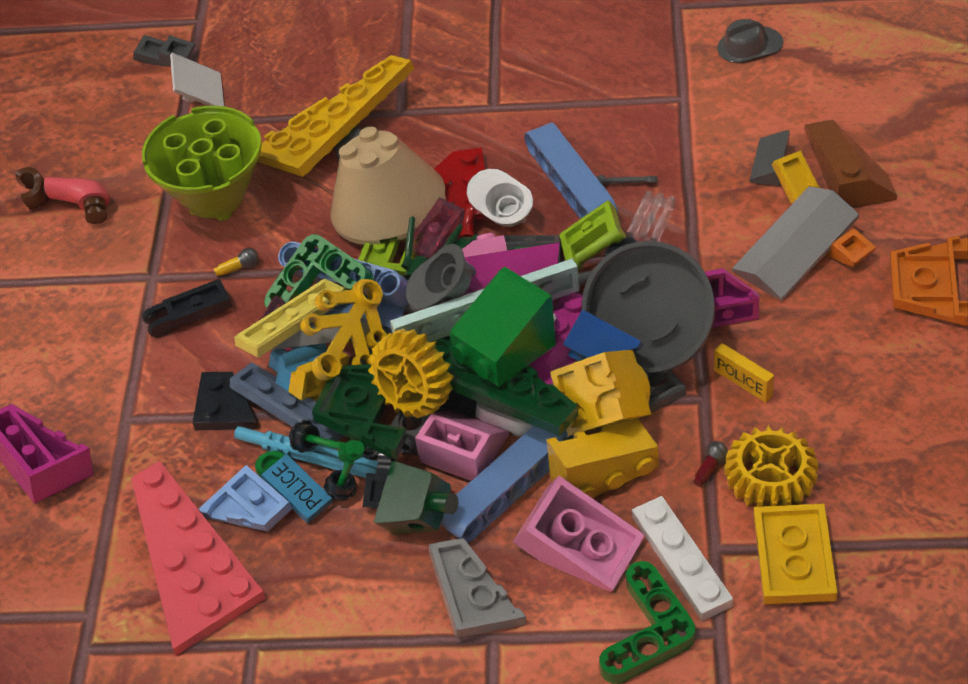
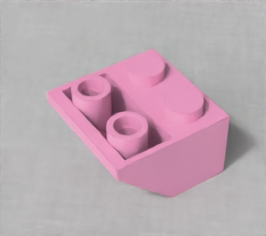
M453 410L435 412L430 414L415 437L419 461L472 481L493 462L509 436V431Z

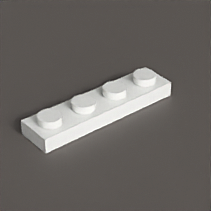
M662 496L632 509L633 520L645 535V538L701 621L733 607V597Z

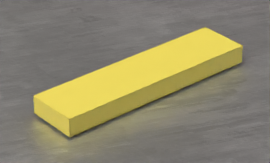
M324 278L234 336L235 346L259 358L300 331L301 321L309 314L322 316L327 313L320 311L315 305V297L323 290L338 292L348 289ZM323 297V301L329 305L328 299Z

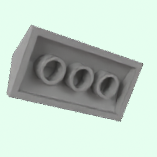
M809 186L732 268V272L782 302L831 249L832 243L842 237L858 220L859 214L833 190Z

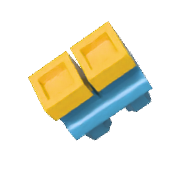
M326 344L292 347L289 352L283 349L273 350L270 353L269 367L277 372L276 383L301 401L321 393L327 381L320 380L314 376L312 363L316 357L327 351ZM342 352L339 356L342 366H348L349 356ZM321 364L323 370L327 372L326 367Z

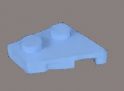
M245 465L199 508V511L206 519L268 532L293 508L289 501Z

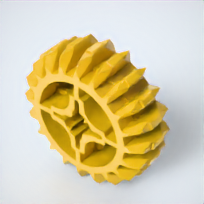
M403 328L381 338V341L372 348L373 353L368 358L372 364L368 372L374 376L371 383L377 385L379 389L377 395H383L386 399L385 405L392 404L395 413L402 411L406 418L414 416L418 419L425 415L433 414L439 407L445 404L449 398L448 394L453 389L450 381L454 376L447 372L451 364L444 362L442 358L444 352L437 351L435 348L436 341L428 342L426 333L418 335L415 329L406 331Z
M768 425L765 431L761 432L754 427L752 435L743 432L740 441L733 440L731 450H728L726 454L724 473L729 489H734L736 499L744 498L746 506L757 503V507L791 505L792 502L801 505L804 496L810 497L812 489L817 483L819 463L815 458L814 448L808 447L806 438L798 439L796 430L786 434L783 426L778 431H772ZM751 461L753 469L747 471L745 466ZM795 465L798 471L792 476L789 473L790 467Z

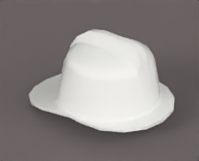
M486 169L474 175L467 186L469 202L476 210L494 221L497 225L513 227L519 223L524 224L526 222V216L533 206L531 191L507 173L498 169Z

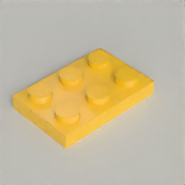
M825 504L754 507L753 516L763 603L784 604L837 601V586Z

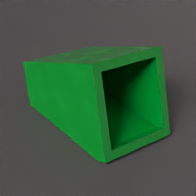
M503 267L451 329L452 356L457 362L464 363L473 369L482 379H487L498 387L556 345L552 295L507 267Z

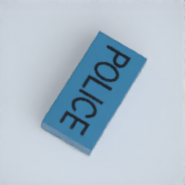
M287 454L261 474L262 479L289 501L293 510L307 524L332 504V497Z

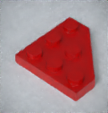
M482 147L453 151L434 168L444 181L446 201L439 215L429 225L458 222L461 220L466 205L470 203L467 196L468 183L474 175L485 170Z

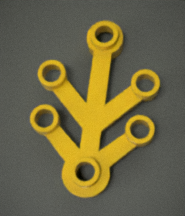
M362 279L353 285L352 290L338 292L323 290L315 297L316 307L323 312L329 311L336 304L354 303L348 313L323 316L309 314L301 321V330L308 336H313L322 329L340 327L327 351L316 357L312 363V372L316 378L328 381L340 373L342 364L339 356L350 337L356 354L352 360V365H362L360 359H363L366 365L371 364L368 360L371 354H369L367 345L372 349L378 343L375 341L374 335L378 336L380 341L381 338L387 335L382 328L377 310L378 305L381 303L383 292L381 286L376 281ZM323 297L328 299L329 305L323 301ZM364 313L370 329L366 339L360 321ZM308 321H312L314 323L315 329L310 327ZM321 364L326 367L327 372L323 370Z

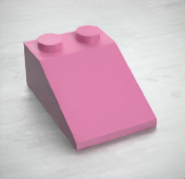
M558 476L545 489L513 543L542 563L612 592L645 535L564 478Z

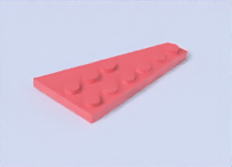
M158 461L133 476L131 480L175 656H177L266 598L261 587L164 465Z

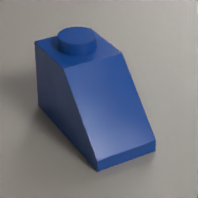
M583 309L563 343L564 346L570 349L567 355L577 361L603 352L633 350V352L641 350L644 345L640 340Z

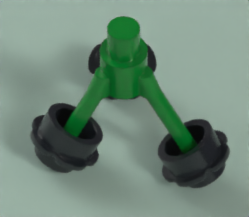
M308 420L296 423L289 433L290 446L293 450H298L300 453L312 451L318 444L334 448L338 451L339 459L344 462L343 469L333 471L325 479L323 486L324 491L335 501H346L356 493L355 478L349 473L354 461L361 457L369 459L371 457L374 459L378 458V451L365 446L360 441L350 440L344 443L320 437L318 428Z

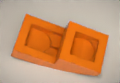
M853 228L833 242L831 249L826 255L838 262L854 267L876 250V246Z

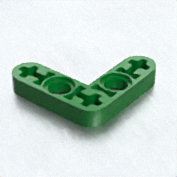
M312 234L302 241L268 290L264 300L265 307L270 312H273L309 289L320 271L348 290H352L353 285L356 283L355 280L348 276L350 271L361 277L360 280H373V274L363 264L320 235ZM315 247L319 248L317 253L313 252ZM337 257H341V266L337 270L331 271L332 261ZM305 260L311 262L309 266L304 263ZM299 269H303V277L300 281L293 283L294 273ZM287 286L292 288L291 292L286 289ZM280 297L283 299L281 305L277 303Z
M638 561L628 567L626 571V586L651 623V626L602 651L599 656L600 673L607 682L612 684L623 683L688 650L695 642L694 621L656 567L646 561ZM637 576H641L643 579L648 578V586L650 591L647 592V587L645 586L643 581H636ZM661 599L667 601L670 604V608L663 612H657L650 605L655 600ZM677 628L680 632L685 631V636L681 637L678 633L673 634V629ZM666 640L668 642L667 646L664 645V641ZM644 642H651L658 647V650L652 655H644L637 648ZM628 651H631L632 657H628ZM615 660L617 664L622 663V668L617 669L615 666H610V661Z

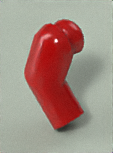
M471 203L466 205L459 224L463 225V229L459 233V238L474 236V219L484 218V215L476 210Z

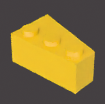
M639 419L602 426L601 432L586 435L584 431L576 432L573 435L574 439L559 442L556 437L546 439L551 482L558 476H561L592 499L606 491L618 489L624 483L638 476H645L659 467L658 445Z

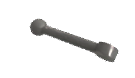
M599 175L596 177L603 186L608 183L658 182V176L606 178L604 175Z

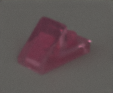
M439 197L414 232L412 253L427 259L435 255L444 246L457 225L463 224L464 209Z

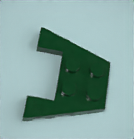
M372 364L342 366L340 373L327 381L312 409L313 421L353 440L360 441L365 446L390 458L397 459L407 439L406 428L378 424L387 405H385L386 399L384 396L377 395L379 391L377 385L371 383L374 376L368 372V369Z

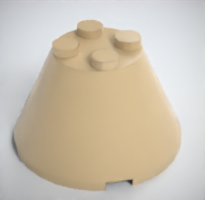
M366 127L359 132L358 136L339 149L340 159L330 218L334 229L344 239L363 245L365 243H370L371 245L381 244L380 240L396 236L398 240L407 238L409 218L411 216L415 217V234L428 226L443 209L446 196L442 177L393 133L377 131L375 127Z

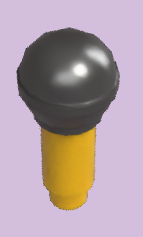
M245 248L237 257L214 268L216 276H224L242 267L243 269L253 268L259 262V255L253 248Z

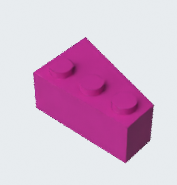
M13 404L0 409V461L34 504L94 475L89 447L82 443L79 446L66 439V434L59 430L53 432L43 426V422Z

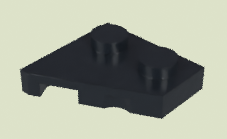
M233 371L201 372L192 422L195 431L236 430L238 426L257 429L255 417L246 398L230 388V378L234 376Z

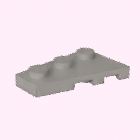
M464 538L429 544V555L456 638L525 625V614L520 608L516 609L507 598L508 593L500 584L497 585L486 572L487 567Z

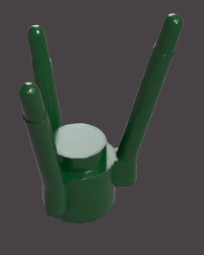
M413 216L409 218L405 258L401 265L406 270L404 278L409 280L412 273L421 264L430 258L432 248H427L424 256H415L412 259L415 217ZM457 225L444 246L455 242L463 229V225Z

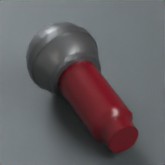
M713 441L706 447L705 460L696 472L695 479L693 480L696 486L702 487L708 481L716 466L726 461L728 448L723 442Z

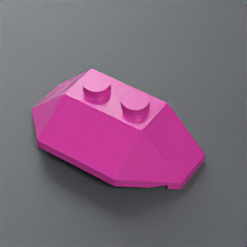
M724 268L705 272L715 298L713 327L759 319L760 297L755 290Z

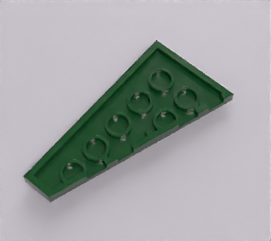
M450 335L435 340L437 351L444 352L442 356L444 362L451 364L447 372L454 376L450 381L453 387L452 391L559 437L578 416V406L554 385L546 384L538 377V372L531 366L525 367L498 387L489 380L482 379L464 363L461 364L454 359L451 353Z

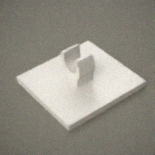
M171 53L173 92L182 95V99L190 103L197 101L207 106H224L221 73Z

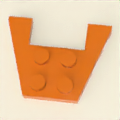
M959 236L947 238L946 243L931 246L930 243H924L891 251L890 274L893 308L968 326V301L958 300L954 259H968V237L960 239Z

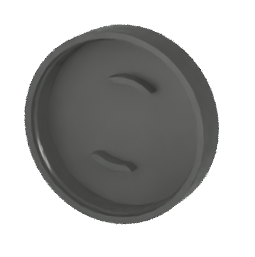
M640 241L624 245L612 251L598 263L585 285L582 309L640 340L644 345L641 350L634 352L636 362L643 368L646 374L652 375L675 370L689 362L699 353L707 342L713 328L715 298L704 270L689 254L667 243Z

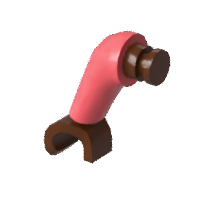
M25 167L16 172L17 182L27 189H32L21 194V200L29 210L43 205L48 199L78 204L85 211V219L88 223L98 224L107 219L105 210L110 203L108 191L99 182L83 178L46 177L44 179L39 171L32 167Z

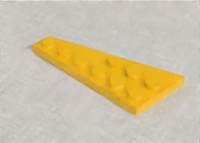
M390 55L365 71L362 80L352 85L346 83L339 88L341 93L329 100L327 97H324L289 119V126L278 132L270 131L264 135L266 140L262 142L261 153L257 162L303 177L325 155L329 154L332 148L347 136L362 119L366 118L381 101L386 99L394 88L406 79L415 69L412 61Z

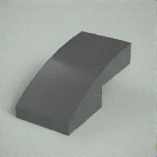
M144 35L133 52V60L152 65L171 66V53L188 59L195 47V43L169 35L166 42Z

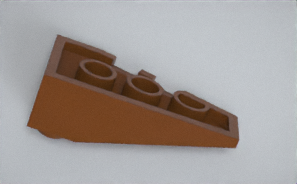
M834 120L804 125V130L829 190H833L852 208L897 200V194L888 174Z

